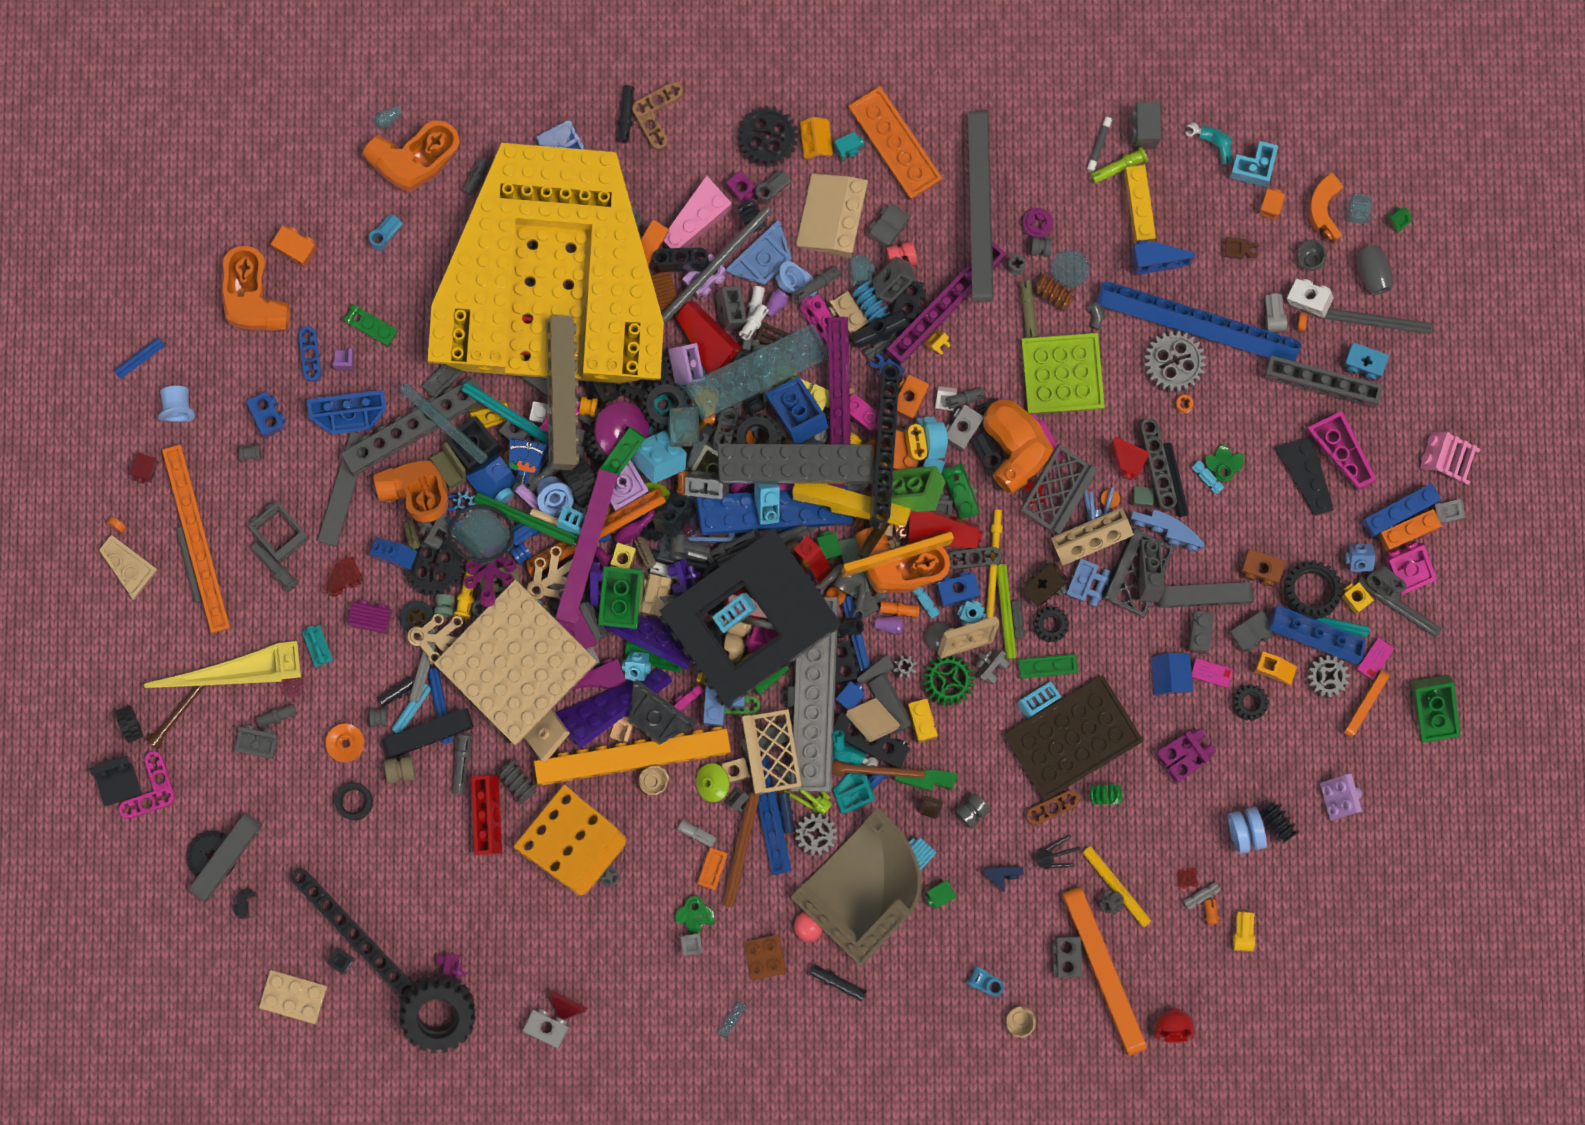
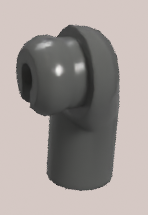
M1090 302L1087 308L1094 315L1091 328L1100 330L1105 313L1098 302Z

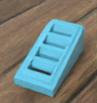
M564 505L557 521V527L580 535L581 528L579 526L581 522H584L586 515ZM574 519L577 520L575 525L572 524Z
M745 593L739 595L712 618L721 631L725 633L757 610V607L748 594ZM735 606H737L738 609L740 610V612H741L740 615H739V613L737 612V610L734 608ZM728 611H730L732 615L735 617L734 620L729 615ZM724 615L729 624L726 625L721 616Z
M1050 681L1021 699L1017 706L1028 720L1059 700L1061 695ZM1046 689L1052 695V699H1050L1047 693L1045 692ZM1038 694H1041V695H1042V697H1043V698L1045 699V701H1046L1045 703L1043 702V700L1040 698V696H1039ZM1032 698H1034V699L1036 700V702L1038 703L1039 707L1036 706V704L1033 702Z

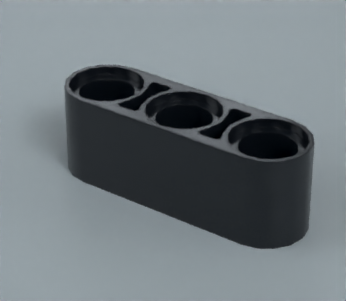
M700 247L658 249L653 253L654 265L659 272L703 271L710 264L707 251ZM700 257L704 258L702 261H696ZM680 258H685L683 262L677 261ZM660 259H666V261L662 263L658 262Z

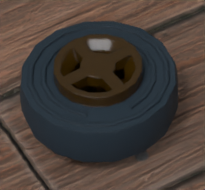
M422 601L408 603L400 614L402 627L407 633L413 627L422 628L431 621L434 611L427 603Z

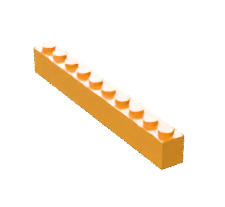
M723 727L711 728L712 732L704 733L703 730H697L688 736L680 733L660 745L654 741L646 742L643 739L634 741V745L627 746V743L615 744V748L610 749L607 746L596 747V751L588 752V749L576 751L577 754L569 755V752L559 753L556 758L549 757L546 762L538 757V761H534L537 784L542 786L644 769L651 765L662 766L731 754L727 729L723 730Z

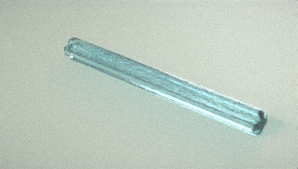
M406 382L401 386V392L480 464L487 460V454L409 383Z

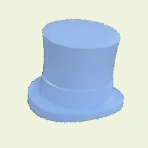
M169 386L160 390L162 412L158 415L159 420L169 422H188L194 420L195 412L189 406V389L187 387Z
M550 476L539 482L536 489L537 503L542 512L559 517L564 505L572 507L573 493L569 486L564 484L559 478Z

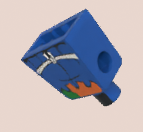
M510 437L509 469L518 472L516 483L527 485L529 474L539 475L548 452L547 444Z

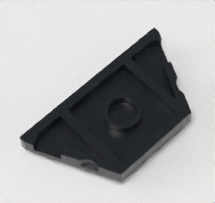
M634 680L627 722L655 743L660 745L697 724L639 680Z

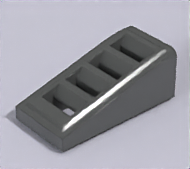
M885 655L857 678L856 682L861 685L882 674L893 671L894 666L889 655Z

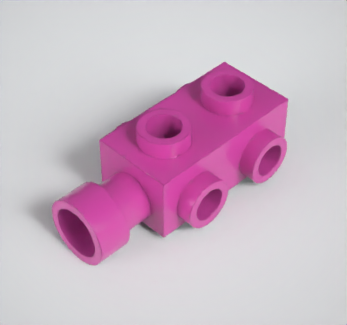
M819 295L813 298L808 296L801 301L802 306L800 309L803 312L802 315L812 326L813 333L819 339L824 338L828 347V318H834V316L831 315L826 307V303Z

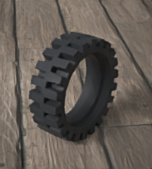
M1305 561L1303 564H1298L1291 570L1284 584L1283 594H1285L1284 599L1287 601V606L1289 608L1292 607V611L1309 618L1312 617L1315 620L1319 617L1322 619L1326 615L1331 614L1339 604L1343 592V586L1340 583L1341 579L1339 576H1336L1337 572L1330 570L1331 566L1329 565L1324 566L1323 562L1318 564L1316 561H1311V563ZM1312 573L1325 578L1331 587L1330 600L1319 607H1311L1302 603L1294 591L1295 582L1300 576Z

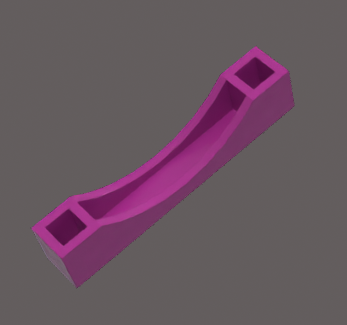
M613 658L602 662V666L598 668L594 666L570 691L586 687L610 690L628 681L625 679V674L618 659L613 660Z

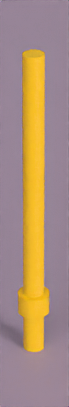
M994 510V521L991 525V533H993L991 547L998 549L1000 534H1002L1003 530L1001 525L1002 510ZM994 551L991 555L992 561H995V557H998L999 555L996 554ZM997 565L990 566L986 618H992L994 615Z

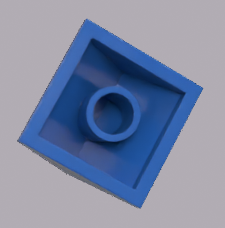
M1166 653L1151 657L1154 696L1193 692L1190 653Z

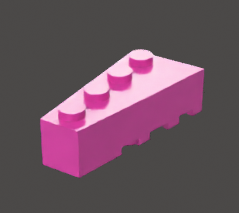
M1343 411L1307 428L1310 436L1358 491L1376 483L1377 479Z

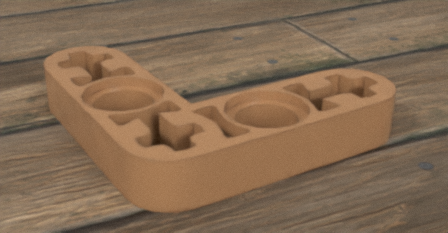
M676 82L656 90L633 104L634 116L650 145L656 151L664 150L667 147L668 141L654 113L682 98L683 88ZM672 88H674L675 90L679 89L677 96L671 94L668 96L669 100H666V96L663 92H666V95H668L671 93ZM655 96H660L663 98V103L661 105H655L653 103V98ZM649 100L650 106H651L653 109H650V107L648 106V107H646V108L644 109V111H645L644 113H641V111H638V112H637L638 106H639V105H641V107L647 106L648 104H647L646 101ZM653 121L656 126L654 129L648 130L645 128V123ZM656 132L660 140L664 139L662 141V145H659L658 143L654 144L656 142V138L654 136Z

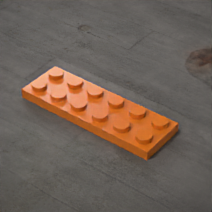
M881 86L848 106L910 200L943 180Z

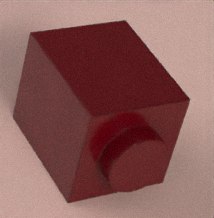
M137 452L129 474L134 478L135 482L144 484L146 481L151 483L158 460Z

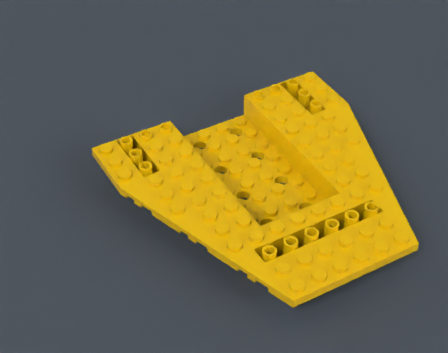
M501 143L432 303L428 363L447 364V366L465 372L547 378L546 321L551 315L573 316L574 323L577 326L576 334L574 335V341L577 342V350L574 353V360H577V370L575 372L577 380L625 383L641 379L660 381L664 322L617 153ZM528 242H536L538 244L537 249L530 250L527 247ZM572 244L576 247V251L569 253L565 247ZM527 278H532L535 280L536 284L532 287H528L525 284V280ZM571 281L574 287L571 290H567L563 287V283ZM530 315L533 317V321L530 324H526L523 322L522 317ZM528 352L531 358L528 361H523L520 358V354Z

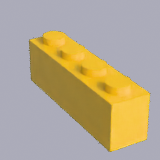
M1145 165L1126 167L1124 176L1134 244L1136 245V242L1142 240L1155 242L1156 234Z

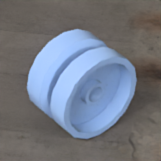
M1256 807L1245 809L1244 817L1239 811L1228 813L1231 837L1239 855L1250 852L1251 845L1255 850L1267 848L1264 826Z

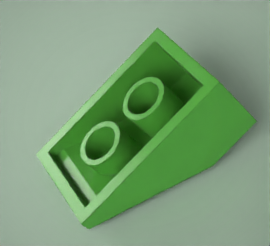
M937 466L893 470L891 503L910 508L916 512L934 511L937 508L945 479ZM877 497V499L885 501L882 497Z

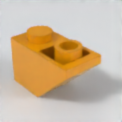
M1263 651L1259 656L1254 673L1291 685L1297 667L1281 657Z

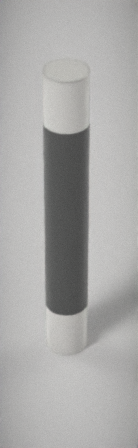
M1109 117L1104 119L1087 167L1088 171L1094 172L1112 122V119Z

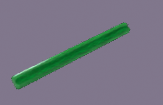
M477 493L474 498L476 504L495 507L506 514L508 518L572 546H576L578 543V535L558 528L551 523L533 517L482 493Z

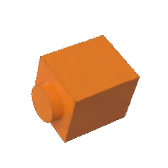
M1267 189L1258 215L1277 220L1285 194L1279 189Z

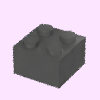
M1137 102L1136 107L1132 109L1130 124L1134 125L1131 132V143H1134V149L1139 147L1143 149H1157L1161 140L1160 102Z

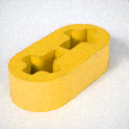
M919 424L909 426L905 430L908 455L911 460L920 461L927 456L924 429ZM911 431L918 432V435L916 437L911 435ZM914 450L921 451V454L918 456V454L914 453Z

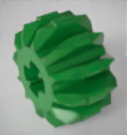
M1093 785L1090 787L1089 792L1091 804H1120L1123 797L1122 787L1120 785Z

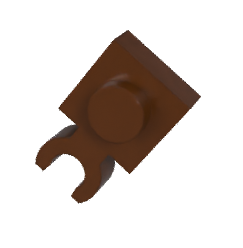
M1227 237L1224 257L1244 259V254H1247L1250 258H1257L1258 254L1252 253L1251 248H1258L1259 244L1253 242L1245 245L1246 239Z

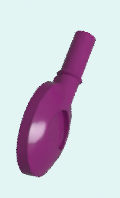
M651 510L638 522L623 528L615 536L616 544L626 545L634 541L640 535L643 528L653 520L656 512Z

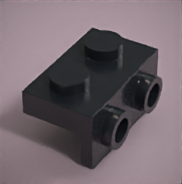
M580 380V384L584 387L588 399H598L597 408L621 396L614 383Z

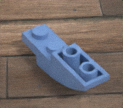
M1153 510L1151 516L1134 511L1131 514L1129 522H1132L1133 526L1138 528L1149 527L1152 528L1151 531L1159 534L1166 532L1164 540L1168 541L1170 545L1187 546L1186 549L1193 552H1198V550L1204 548V543L1198 535L1184 523L1170 515L1157 510Z

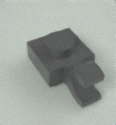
M870 593L866 594L862 609L864 612L863 619L879 610L877 604L888 598L886 593H877L873 597Z

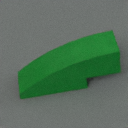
M923 770L925 771V777L923 778L895 776L894 780L932 792L934 785L953 790L958 774L940 770Z

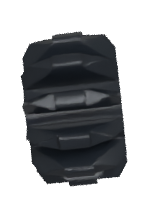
M753 200L745 201L742 205L738 206V213L745 226L761 211ZM766 220L754 232L762 230L766 226Z

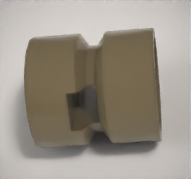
M412 755L403 756L400 761L396 758L384 760L388 784L400 783L401 779L404 781L416 780Z

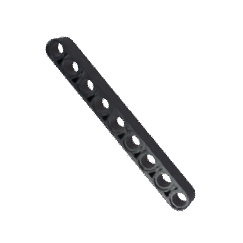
M894 364L885 365L879 376L873 460L874 472L869 519L871 526L876 529L885 527L891 513L900 375L899 368ZM886 373L891 374L893 378L888 377ZM884 391H889L892 395H887ZM883 408L889 409L891 413L885 412ZM882 426H887L890 430H884ZM881 444H886L889 448H884ZM880 461L885 462L887 466L881 465ZM878 479L884 480L886 484L880 483ZM877 497H882L885 502L879 501ZM876 515H881L884 520H879Z
M302 868L294 870L291 880L296 887L401 998L404 997V988L407 986L412 987V981L308 871ZM302 872L305 873L306 880L303 883H298L297 875ZM313 887L319 888V894L316 897H311L310 890ZM326 901H331L333 904L330 911H324L323 904ZM344 915L346 922L344 925L339 926L336 922L337 917ZM353 929H358L360 933L356 940L350 938V932ZM367 943H371L373 946V951L370 954H365L363 951V947ZM381 957H384L387 962L384 968H378L377 960ZM393 972H398L400 979L393 983L390 980V975Z

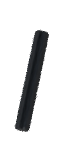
M1164 443L1163 446L1177 498V513L1179 517H1185L1189 515L1173 446L1172 443Z

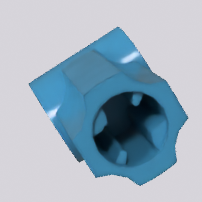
M390 213L381 225L369 234L371 247L375 251L386 249L388 242L401 229L403 223L399 218ZM377 237L383 238L381 243L373 242Z

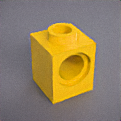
M1351 583L1343 590L1345 594L1341 596L1355 615L1374 601L1360 583H1357L1355 586ZM1352 593H1358L1361 600L1359 602L1354 601Z

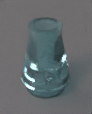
M396 105L376 113L373 119L378 128L383 130L384 128L388 129L403 113L400 107Z

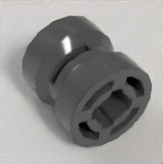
M1032 237L1031 256L1043 254L1045 257H1050L1052 238L1042 240L1039 237Z

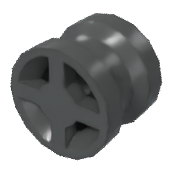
M382 707L380 710L370 708L371 728L377 725L387 727L386 707Z
M608 866L600 876L602 884L608 887L615 886L620 878L618 871L611 866Z

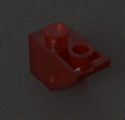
M353 556L334 565L325 589L329 596H338L348 587L355 588L361 585V581L364 578Z

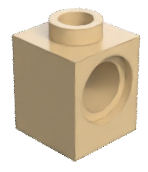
M745 758L722 764L727 773L731 767H737L740 770L739 775L735 777L730 776L728 773L730 784L750 778Z

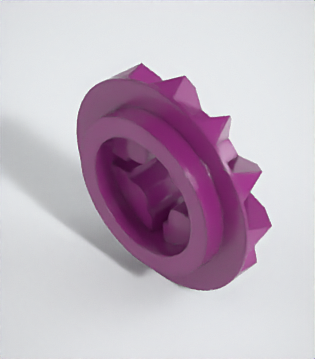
M1033 208L1025 214L1023 228L1028 235L1044 237L1052 230L1053 218L1047 210ZM1035 216L1038 221H1044L1041 224V230L1037 225H1032L1035 223Z

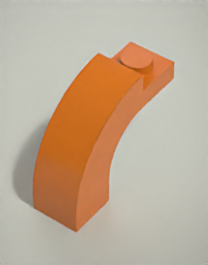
M1331 173L1319 183L1310 199L1309 219L1314 231L1317 233L1323 229L1325 238L1328 241L1331 240L1334 244L1340 240L1342 233L1330 219L1327 207L1328 202L1340 194L1344 186L1334 173Z

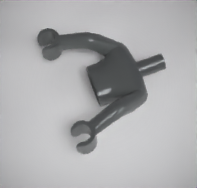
M839 564L819 584H814L821 594L823 589L834 579L833 585L848 594H851L853 589L858 587V600L856 607L851 610V615L854 616L856 612L860 611L858 618H864L862 609L866 599V581L861 574L856 573L843 577L841 570L844 565Z

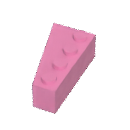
M708 176L705 177L669 227L670 231L662 243L665 248H687L732 210V203Z

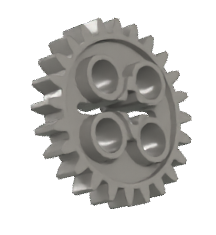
M1170 331L1169 336H1167L1163 332L1162 339L1156 336V343L1150 342L1149 344L1152 349L1147 348L1145 351L1149 354L1144 356V360L1149 361L1144 364V367L1149 368L1146 375L1152 374L1150 381L1156 380V387L1162 384L1163 391L1166 387H1169L1170 393H1172L1174 388L1180 393L1181 387L1187 391L1188 384L1194 387V380L1199 382L1201 378L1198 375L1204 374V371L1200 369L1206 367V364L1201 362L1206 359V356L1200 355L1204 349L1197 348L1200 342L1193 343L1194 336L1187 339L1188 333L1181 336L1180 331L1176 335ZM1182 346L1185 352L1178 353L1175 347ZM1158 353H1165L1167 355V359L1160 360L1158 358ZM1186 355L1191 356L1190 358L1180 360L1177 365L1175 363H1172L1170 365H1167L1165 368H1159V366L1171 363L1173 358L1176 361L1183 358ZM1183 364H1191L1192 370H1185ZM1172 370L1175 377H1167L1165 371Z

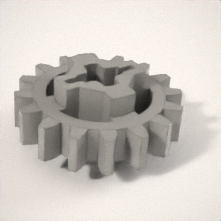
M1327 655L1325 660L1319 657V663L1315 661L1312 663L1314 668L1308 669L1312 675L1307 676V679L1312 680L1309 687H1315L1314 693L1320 691V697H1323L1326 693L1327 697L1331 698L1332 693L1338 696V690L1341 692L1345 691L1343 685H1349L1346 678H1349L1350 674L1345 673L1349 668L1342 667L1343 660L1338 663L1336 656L1330 660V656ZM1325 664H1331V665H1333V667H1332V668H1326V667L1323 666V665H1325ZM1332 671H1334L1332 673L1331 679L1323 682L1327 676L1326 674H1329ZM1338 671L1341 674V681L1338 679ZM1316 672L1319 675V682L1316 679ZM1332 686L1334 689H1325L1323 687Z
M820 813L818 818L811 814V819L805 816V823H798L801 829H796L795 832L799 833L800 836H797L795 839L801 840L798 847L804 846V853L810 850L811 856L815 852H818L819 856H821L822 850L828 853V846H835L832 840H837V837L833 836L837 829H832L834 822L828 823V816L822 819V814ZM815 822V826L805 829L808 824ZM822 823L828 828L829 833L824 832L821 827ZM815 830H819V834H821L822 837H818V839L815 840L814 836L809 833H814ZM803 836L810 839L811 846L805 842ZM821 841H828L824 846L817 848L818 843Z

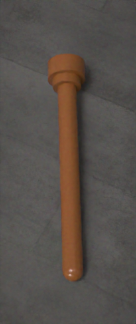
M834 760L832 766L833 775L839 776L846 774V772L915 778L925 777V771L849 765L839 760Z

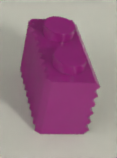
M358 599V603L352 602L348 620L350 627L384 634L388 633L392 615L388 605L377 603V606L369 605V601Z

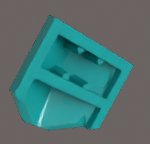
M861 773L845 775L833 789L842 814L865 807L876 800L867 775Z

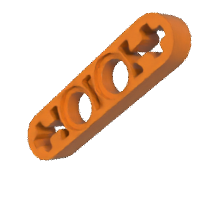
M1382 669L1380 670L1346 726L1344 734L1350 738L1355 735L1390 676L1389 673Z

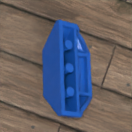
M362 390L307 399L309 419L331 434L370 430L387 409L384 390Z

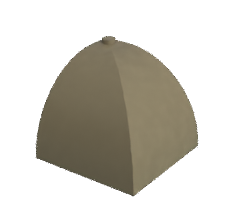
M877 808L841 848L791 898L861 967L910 916L917 906L921 893L919 864L906 837Z

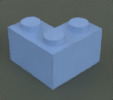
M706 685L703 722L705 726L724 727L726 708L745 709L746 695L730 707H727L725 704L721 706L715 697L718 694L714 688L710 690Z

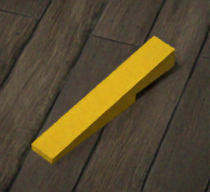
M795 483L792 490L793 500L831 507V512L870 519L871 497L828 484ZM891 503V513L887 523L906 526L911 509ZM876 515L879 520H884L881 515Z

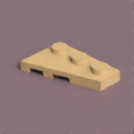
M112 535L99 550L133 600L138 597L158 571Z

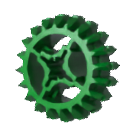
M952 655L951 660H948V656H946L944 661L938 656V663L934 660L930 662L933 668L930 666L926 667L930 674H923L924 678L929 679L923 681V685H929L925 692L932 691L929 698L932 699L936 696V704L942 699V706H945L946 702L949 701L952 707L954 705L953 700H956L957 704L960 705V697L966 701L968 698L965 693L972 694L968 687L972 688L975 686L974 683L969 682L975 679V676H969L973 672V668L966 670L969 663L965 662L962 665V657L957 662L955 661L956 655ZM945 665L953 666L952 670L948 673L937 670ZM958 669L964 675L965 685H962L956 678ZM954 672L952 676V681L954 683H950L949 685L947 684L946 688H944L946 684V679H944V677L948 678V676H951V674ZM933 675L942 682L940 691L934 686ZM949 688L961 690L955 695H944Z

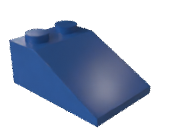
M1147 240L1136 242L1130 254L1135 276L1191 266L1195 258L1194 252L1154 241L1148 242Z
M799 376L765 393L766 398L792 442L800 444L829 428L824 412Z

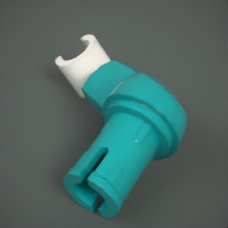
M1190 123L1187 126L1193 128L1194 132L1186 131V135L1193 136L1198 133L1200 134L1199 138L1210 141L1219 148L1222 164H1227L1226 156L1229 163L1234 161L1230 147L1233 141L1228 134L1210 126L1202 125V128H1199L1196 123Z
M836 730L832 732V756L835 759L855 765H862L863 763L866 766H878L876 758L866 759V753L845 744L843 731Z

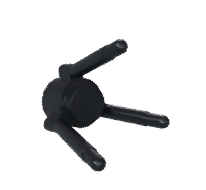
M1067 835L1049 846L1039 849L1040 852L1035 853L1039 868L1044 867L1047 870L1050 868L1074 867V863H1051L1054 862L1053 858L1080 850V846L1052 854L1049 851L1050 849L1071 838V835Z

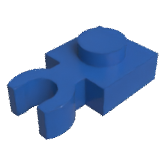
M876 353L880 362L876 364L874 361H871L870 365L881 369L878 374H881L885 365L894 364L899 368L900 379L905 369L891 358L886 362L884 355ZM886 373L888 377L893 378L891 374Z

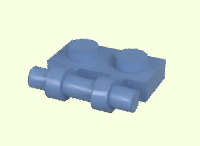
M1080 559L1066 595L1082 602L1085 601L1088 595L1092 597L1090 605L1097 607L1098 602L1102 600V592L1105 585L1109 583L1111 571L1103 569L1100 575L1096 573L1098 565ZM1093 579L1098 581L1095 591L1090 589Z

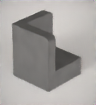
M700 933L680 936L683 956L703 954Z

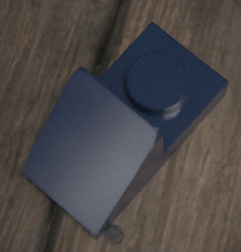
M1023 866L983 870V875L1002 892H1005L1004 877H1008V880H1017L1019 876L1024 874Z

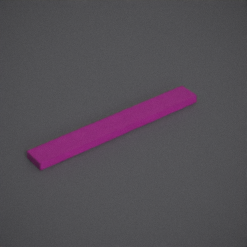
M844 316L828 318L830 445H851L848 317Z
M599 469L555 619L571 624L575 623L618 474Z

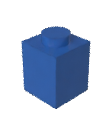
M850 682L835 701L848 711L856 707L866 694L863 692L865 689L857 682L855 684Z

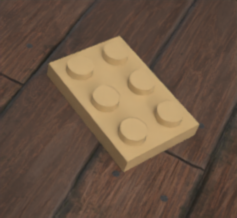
M987 617L980 622L967 623L957 629H948L944 632L938 649L939 657L942 659L946 656L949 657L993 643L1000 623L998 618Z
M270 970L259 1008L317 1024L328 986Z

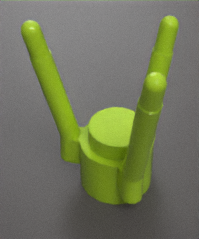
M801 789L800 792L810 799L812 804L792 793L789 795L792 799L809 807L815 813L819 812L822 815L832 805L829 801L831 797L826 792H820L822 797L818 795L815 799L804 789Z

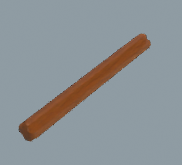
M749 792L748 794L749 798L747 799L723 900V905L733 907L735 904L760 795H755L754 792Z

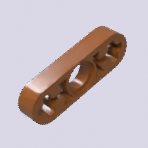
M1067 791L1029 809L1026 819L1031 825H1039L1075 808L1080 801L1079 795L1074 791ZM1067 795L1075 797L1074 805L1067 803L1063 805L1066 809L1062 810V805L1057 799L1061 798V802L1067 799ZM1049 803H1056L1058 805L1057 813L1052 814L1048 812L1047 806ZM1043 806L1044 812L1048 817L1044 818L1043 814L1038 817L1039 821L1031 820L1032 811L1039 813L1042 811L1040 807Z

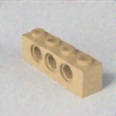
M1119 508L1054 536L1051 540L1063 566L1125 540L1134 534L1123 508Z

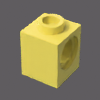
M617 543L610 564L611 567L631 568L637 552L636 548ZM621 555H625L628 557V561L625 564L618 563V558Z

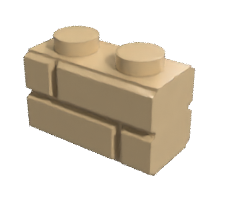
M649 574L648 579L645 578V594L642 598L641 614L658 618L662 615L659 610L666 605L657 596L669 595L672 579Z

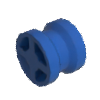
M520 542L518 547L509 550L520 566L526 559L533 557L523 542Z

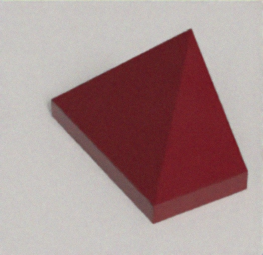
M552 990L550 992L558 1018L562 1020L585 1013L588 1009Z

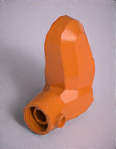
M237 246L229 250L223 258L221 285L224 312L228 323L238 328L254 331H287L290 320V303L264 298L262 284L265 268L264 256L256 248L250 246Z
M998 400L992 403L985 411L983 425L986 432L1010 455L996 469L993 477L998 485L1011 495L1026 485L1029 479L1038 474L1047 463L1052 454L1053 447L1039 422L1032 415L1011 400Z
M431 461L408 463L374 474V483L379 501L393 502L400 500V498H406V508L416 521L433 522L439 519L448 508L446 482L436 465Z

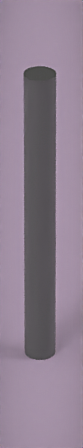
M183 527L176 528L194 602L198 603L202 601L184 530Z

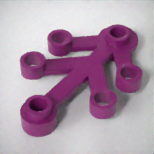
M497 545L489 546L485 549L484 556L481 558L495 556L501 553L502 548ZM502 556L491 562L478 563L470 561L466 564L469 574L477 573L475 576L464 578L466 588H474L478 582L486 577L485 588L480 594V601L484 607L493 606L496 600L495 593L493 592L494 576L500 579L506 587L514 581L513 575L505 574L496 567V563L503 565L507 572H513L516 570V563L513 559H506ZM488 563L486 568L477 573L480 567Z

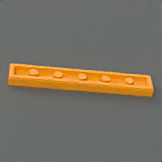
M948 532L844 564L841 574L843 577H847L948 546L954 539L953 534Z

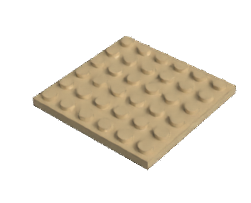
M514 580L495 600L494 605L488 607L434 662L468 699L516 746L598 663L517 580Z

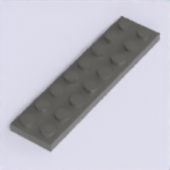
M718 444L719 483L872 484L873 482L872 445Z

